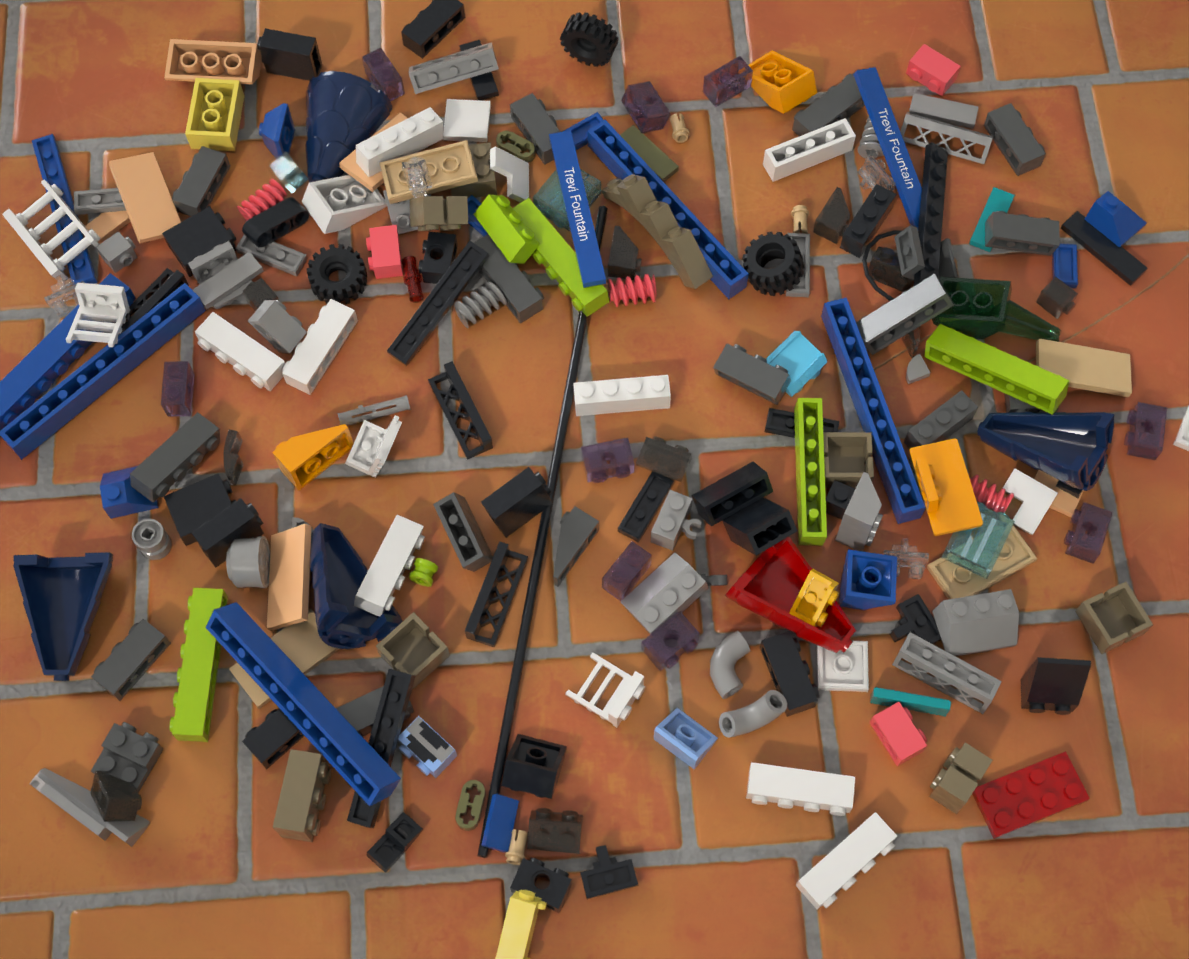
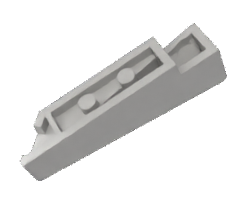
M46 768L41 769L29 783L105 841L111 833H114L132 847L150 825L149 820Z

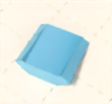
M794 331L766 358L767 364L774 367L775 365H780L788 370L791 382L785 392L790 397L800 392L810 379L818 377L821 368L827 363L824 353H821L808 341L801 331Z

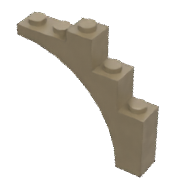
M632 174L624 179L615 178L609 181L607 187L601 190L606 199L623 207L650 233L667 255L684 286L696 289L713 277L691 230L679 227L668 203L656 200L645 177Z

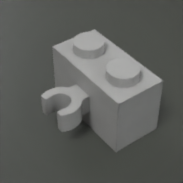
M264 300L248 322L279 352L291 353L307 332L301 327L302 323L300 320L290 316L285 311L286 307L280 301Z
M669 490L651 531V543L673 551L681 532H685L689 539L696 540L697 533L692 532L690 528L693 526L701 528L702 522L698 519L687 520L692 508L693 498Z

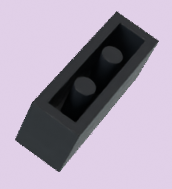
M433 0L425 10L419 12L410 24L405 25L401 31L403 45L423 59L465 19L464 4L458 0Z
M876 184L843 233L840 248L860 258L866 246L872 241L891 212L896 194Z
M753 461L691 496L698 515L710 526H713L773 492L767 472Z
M788 631L761 640L760 650L776 691L780 692L787 701L786 716L788 717L814 708L818 702L817 698L820 697L819 691L815 683L811 684L808 677L810 675L809 666L805 660L802 661L799 655L801 648L796 637L793 638L791 632Z
M280 708L271 711L266 716V721L259 727L249 730L242 741L266 769L304 737V734Z

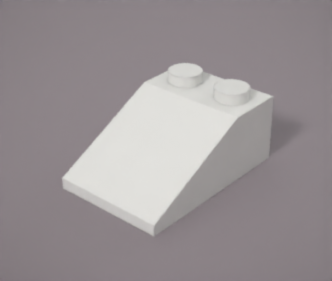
M350 175L309 182L302 199V203L324 234L344 230L387 207L386 200L378 189L372 192Z

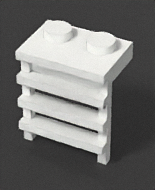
M77 283L75 291L80 306L67 335L66 342L72 343L73 340L108 343L109 347H114L118 342V334L122 332V324L126 322L125 316L130 312L124 287Z
M395 415L387 429L364 420L345 464L376 478L387 459L402 424L399 421V417Z
M592 652L590 658L598 662L578 694L576 695L572 691L567 690L566 696L573 699L577 704L583 705L590 712L596 713L603 720L609 721L617 728L621 721H625L632 710L631 705L635 699H639L646 688L644 686V676L636 671L631 676ZM604 666L610 672L589 703L583 699V696ZM616 674L621 676L623 680L604 709L601 710L596 707L597 702Z

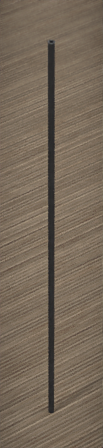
M605 206L599 207L595 226L599 251L608 210ZM582 310L578 316L547 486L552 492L549 495L552 503L554 502L574 394L573 383H576L588 318ZM553 504L541 513L477 854L478 857L488 858L489 848L481 845L492 795L500 793Z

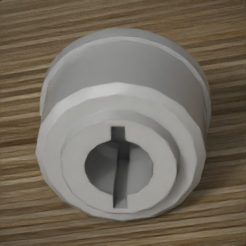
M265 536L235 539L228 548L226 556L227 574L237 588L268 587L270 548Z

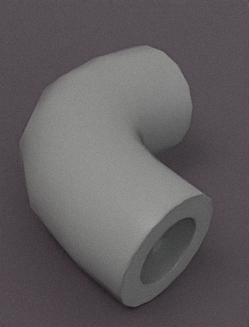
M738 630L726 637L715 648L710 659V677L722 699L731 697L743 687L742 682L736 675L735 664L741 657L751 652Z
M770 690L748 706L722 713L719 718L720 730L728 738L757 730L771 723L787 709V701L780 692Z

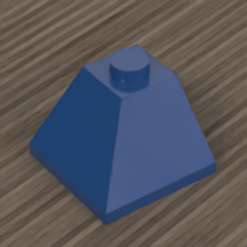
M285 103L266 113L264 122H261L259 126V135L262 136L265 146L282 166H287L295 132L288 104Z
M1109 191L1094 202L1085 217L1088 223L1119 248L1147 224Z
M138 466L103 474L100 483L102 505L111 519L159 508L158 500L155 502L150 501L131 486L130 473Z
M848 549L840 582V607L865 610L895 604L897 556Z

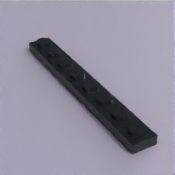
M933 142L925 146L918 228L925 267L914 274V286L933 274L938 278L948 152Z

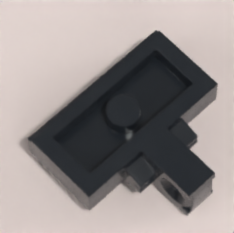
M919 594L897 605L896 608L902 619L898 621L900 626L893 629L892 633H890L894 642L905 638L909 632L931 644L941 641L936 621Z
M606 845L596 847L598 862L593 863L594 869L580 872L587 899L638 886L632 859L617 862L616 857L609 858Z

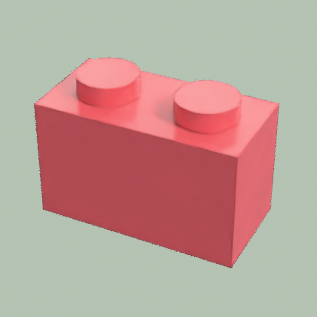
M924 44L909 61L906 75L910 76L912 80L928 87L930 91L943 96L956 81L961 66Z
M397 225L369 228L370 237H366L367 250L372 252V257H368L369 270L374 271L376 279L403 276Z
M900 702L874 715L870 721L872 728L896 766L922 753L927 747L926 736L921 729H916L912 722L913 717L906 707H902Z

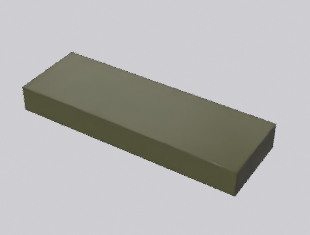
M634 125L620 135L663 182L679 170V166Z

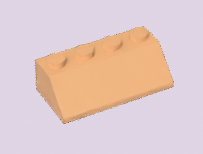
M170 39L164 78L171 81L195 82V78L239 80L240 84L253 85L260 76L262 56L260 50H258L257 43Z

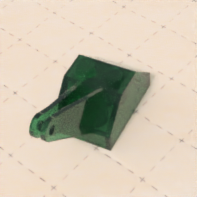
M940 277L939 281L944 286L954 306L932 318L934 325L939 326V324H942L975 339H985L997 332H1003L1034 340L1040 338L1059 342L1061 330L1058 327L1010 300L1012 292L1011 281Z

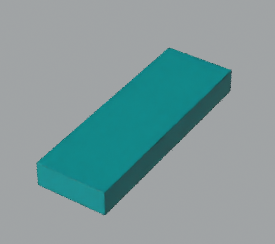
M993 187L969 242L970 245L991 252L992 247H985V222L993 212L1004 211L1007 213L1015 196L1014 194Z
M878 687L873 689L870 697V703L890 707L900 702L902 707H906L908 710L945 717L951 707L950 700Z

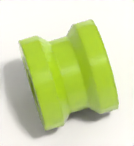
M416 558L414 562L415 568L414 571L410 572L409 579L419 585L431 587L433 584L432 577L433 574L437 573L438 566L429 560Z

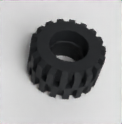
M767 232L766 236H763V234L759 235V239H753L750 242L751 246H747L745 249L746 254H743V267L749 273L748 279L751 285H753L755 290H760L764 295L769 292L770 296H775L778 292L780 295L785 294L784 291L787 289L791 291L794 289V284H799V277H803V269H805L797 242L791 239L788 234L783 236L782 232H777L776 234ZM773 259H784V261L775 268H764V266Z

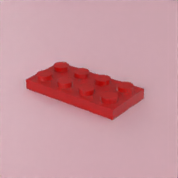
M1066 751L980 785L972 793L994 839L1090 799Z

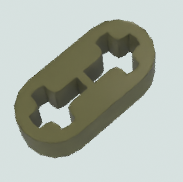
M502 131L497 135L496 143L498 148L528 163L535 158V146L532 142L511 131Z
M470 780L462 788L455 818L462 830L471 831L479 824L486 797L485 788L480 781ZM477 787L478 792L481 794L475 795L473 803H470L471 798L467 791ZM468 807L472 808L471 815L475 819L474 821L470 820L468 824H464L461 816H466Z

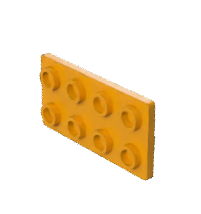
M950 439L910 448L909 453L934 536L981 527L983 520L958 440Z

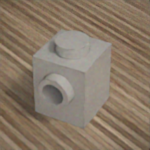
M119 231L96 247L101 258L114 273L129 266L137 258L133 250L136 248L135 244L128 236L124 238Z

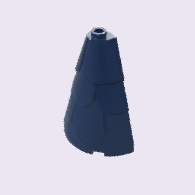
M338 71L321 72L318 77L313 76L309 81L306 91L307 141L305 144L309 182L341 177L345 171L339 167V162L356 149L357 144L370 138L390 115L392 104L382 90L377 92L373 89L371 82L356 75Z
M1032 412L989 413L978 426V436H980L982 442L1015 461L1020 460L1026 465L1038 469L1069 486L1089 491L1099 480L1108 458L1106 451L1108 443L1112 442L1114 414L1105 412H1055L1053 415L1050 413Z
M320 523L311 533L310 570L313 573L312 583L315 597L316 625L321 640L325 644L339 649L365 647V642L377 638L378 642L383 640L403 622L401 616L393 605L390 611L385 610L380 617L354 606L355 596L368 569L338 527Z
M110 552L85 553V557L48 558L41 555H14L13 567L24 600L23 605L32 629L31 637L43 674L54 676L53 681H69V676H75L91 634L89 631L101 604L100 600L112 569L113 554Z

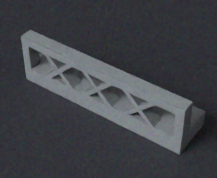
M491 42L409 67L408 74L414 92L418 94L498 70L499 67Z
M906 113L900 131L904 142L925 147L929 144L925 135L935 131L939 133L942 139L936 145L939 146L944 143L946 148H941L947 151L949 155L981 164L985 163L993 136L913 113ZM907 125L917 126L921 135L913 139L905 137ZM921 128L928 129V131L923 133ZM943 134L949 135L950 137L945 139ZM923 137L925 142L919 141L917 139ZM954 137L960 138L964 147L954 151L950 149L946 141ZM964 140L970 141L971 143L966 145ZM976 143L984 145L982 158L972 156L968 147ZM966 149L968 154L961 153V151Z
M909 632L892 664L984 714L992 702L1002 682ZM901 658H903L904 660L910 662L912 665H910V664H908L907 662L901 660ZM972 697H974V698H976V699H978V700H980V701H982V702H984V703L982 704V703H980L979 701L973 699Z

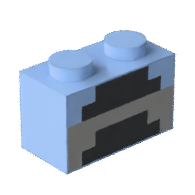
M420 716L399 735L398 742L400 747L398 749L408 759L413 756L419 762L416 766L426 776L431 773L437 778L457 757L456 750Z

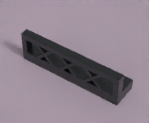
M167 268L129 307L130 312L125 316L126 322L122 324L121 334L181 285L186 283L189 286L184 274L178 270L172 272Z
M451 361L444 364V373L428 379V382L468 460L492 449V438L455 365ZM448 379L450 383L448 392L438 390L436 384ZM449 398L459 401L458 411L447 408ZM459 418L469 420L470 425L467 431L457 428L456 424ZM471 437L479 440L481 446L469 451L466 443L468 438Z
M499 541L465 629L467 639L494 648L528 561V556L510 551L509 544ZM508 557L521 561L518 569L508 572L505 566ZM508 579L511 589L500 595L497 585L499 582ZM500 601L503 607L502 612L491 617L488 611L489 606ZM491 623L495 630L492 638L480 636L481 627Z

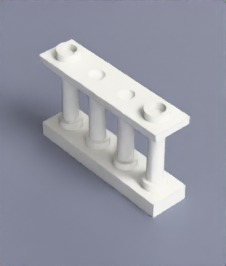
M44 179L41 183L48 190L45 195L22 214L18 213L16 215L8 209L2 215L50 275L62 284L68 279L63 272L66 269L64 266L91 244L95 247L100 245L98 241L101 238L92 228L88 230L61 198L63 192L56 184L51 186ZM55 199L60 207L34 229L32 227L28 229L26 226L29 223L28 220ZM67 214L71 218L72 223L46 244H40L38 240L41 238V234ZM80 229L85 237L59 259L55 258L53 260L50 256L53 254L52 251Z

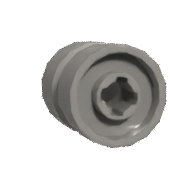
M143 519L132 530L134 544L147 559L160 560L170 552L172 547L171 539L157 520Z

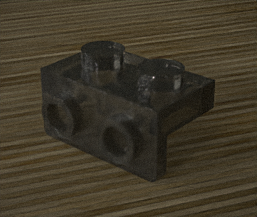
M878 247L868 268L872 279L903 292L909 290L914 280L902 276L898 253L887 247Z
M646 437L636 465L681 482L687 466L692 460V454L688 453L689 450L680 445L675 447L667 445V442L659 437H653V439Z
M548 808L532 810L529 818L527 849L579 854L583 815H579L571 810H566L562 813L552 812Z

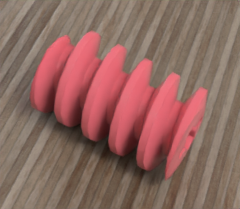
M270 179L269 185L264 184L262 190H256V196L250 195L248 197L249 202L244 200L241 203L242 207L237 206L246 221L278 202L285 200L284 197H287V194L276 180Z
M645 274L643 281L639 275H636L634 282L627 276L625 283L618 277L615 285L611 278L608 279L610 303L613 301L615 306L619 307L620 300H623L625 306H628L629 299H632L634 305H637L638 298H641L643 303L646 304L647 297H650L652 302L655 303L657 293L654 274L652 280L648 274Z
M976 474L970 479L978 507L984 505L983 512L985 514L992 509L993 518L1000 514L1003 516L1014 494L1010 493L1007 497H1004V488L999 492H996V484L987 488L988 480L984 479L981 483H978L979 475Z

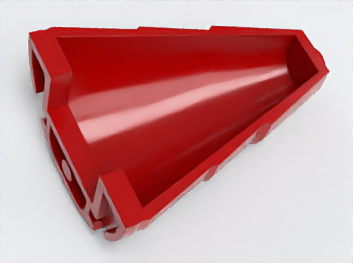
M790 537L763 551L725 594L728 599L784 629L795 632L797 637L834 653H837L839 650L844 653L853 643L850 638L856 629L837 601L833 605H828L825 611L828 617L822 627H814L789 614L810 570L813 569Z

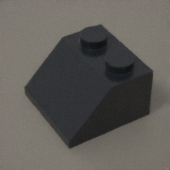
M518 734L506 759L501 786L510 788L513 791L531 793L540 798L552 799L567 746Z

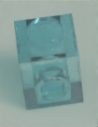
M287 152L269 166L291 193L309 179Z

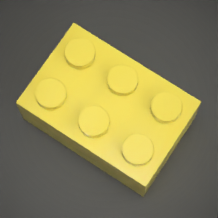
M195 78L185 132L191 149H200L201 146L219 151H235L244 102V93L239 80Z

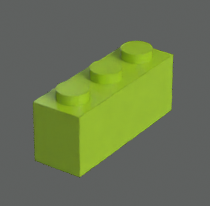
M489 194L475 211L474 216L510 263L525 264L540 245L535 238L534 232L526 227L521 215L513 210L510 206V201L505 196Z

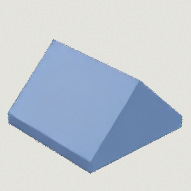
M676 708L656 726L653 739L695 770L715 744L718 737L679 708Z

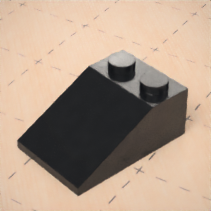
M1038 657L1021 678V709H1029L1032 713H1043L1045 710H1051L1059 715H1067L1073 712L1079 706L1090 671L1091 661Z

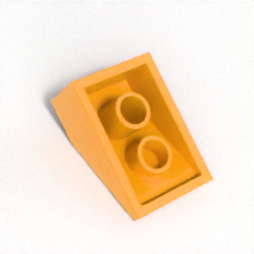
M770 51L739 70V74L771 108L783 114L817 94L814 71L775 51Z
M346 424L291 437L289 440L281 442L272 453L281 472L299 491L347 454L354 443L349 428Z

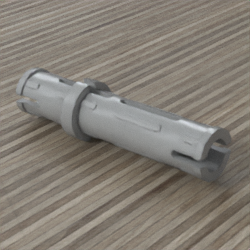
M405 395L404 397L365 407L359 405L357 409L337 414L340 425L346 424L348 426L360 422L363 423L364 420L368 421L411 409L408 397ZM396 405V407L385 409L378 412L376 411L377 409ZM372 411V413L352 418V416Z

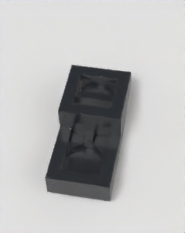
M403 812L386 829L385 834L367 851L366 856L386 873L411 846L423 829Z

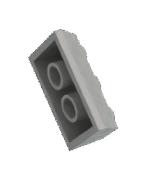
M863 472L843 515L835 541L857 551H863L865 545L871 546L883 515L879 514L882 506L868 473Z
M674 552L620 603L655 638L708 589V585L690 564Z
M1011 589L943 600L932 611L944 649L954 656L1017 645L1019 610Z

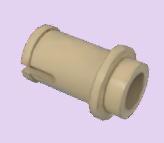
M677 113L673 114L670 117L673 129L672 138L678 143H683L688 140L689 130L685 126L683 114L679 113V120Z
M804 205L794 206L791 211L794 224L793 233H800L801 227L802 233L808 234L807 216L809 211Z
M512 830L509 851L505 853L507 863L520 865L522 859H526L524 851L529 835L526 831L519 830L517 833V830Z

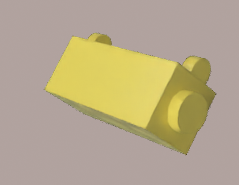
M520 890L510 897L496 959H531L528 958L538 911L539 909H546L547 905L546 902L541 901L542 898L536 897L535 893L528 890Z

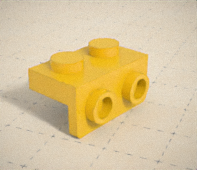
M815 569L810 570L789 614L814 627H822L828 617V614L825 612L828 605H833L839 595V592L836 591L839 583Z

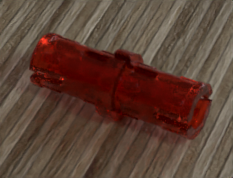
M406 256L401 262L405 274L403 280L408 288L409 300L413 303L421 302L424 298L421 287L422 276L418 273L416 258L414 256Z

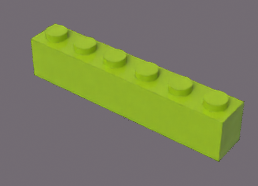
M529 198L513 207V210L523 218L522 221L526 227L534 232L535 238L540 244L532 254L539 265L543 264L546 267L545 271L551 280H557L561 292L565 296L569 295L572 298L571 302L578 312L582 310L588 317L610 302L608 291L603 285L583 288L576 253Z
M939 324L926 341L925 358L1052 415L1067 395L1068 379L1026 362L1017 356L1001 351L994 346L985 344L973 337H969L953 328Z
M798 398L794 407L798 545L823 546L827 538L822 398Z
M193 588V594L188 598L190 614L189 620L186 619L184 624L186 641L181 645L180 651L183 662L182 668H178L177 671L179 689L173 697V706L176 707L175 716L171 717L169 725L170 732L179 741L208 742L221 644L205 627L213 611L227 605L228 596L223 589Z

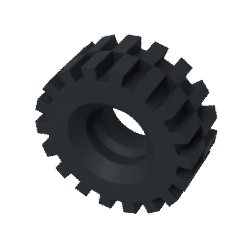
M579 12L576 15H571L560 36V40H562L561 46H565L564 51L570 52L569 56L572 58L576 57L580 63L584 61L585 65L588 66L591 64L594 67H598L599 64L604 66L605 63L610 61L618 44L616 30H611L612 26L610 24H605L606 20L597 19V15L593 14L591 17L589 13L584 12L582 15Z
M334 244L329 245L330 249L328 250L323 247L320 249V254L315 252L312 255L314 261L309 260L308 280L314 295H317L320 301H323L325 298L326 304H328L330 299L341 303L340 301H345V304L350 303V298L352 297L356 300L359 298L358 292L362 294L364 286L367 285V273L360 254L357 251L354 252L350 246L345 249L343 244H339L338 248H335ZM341 270L346 272V277L340 281H331L329 279V275L334 271Z

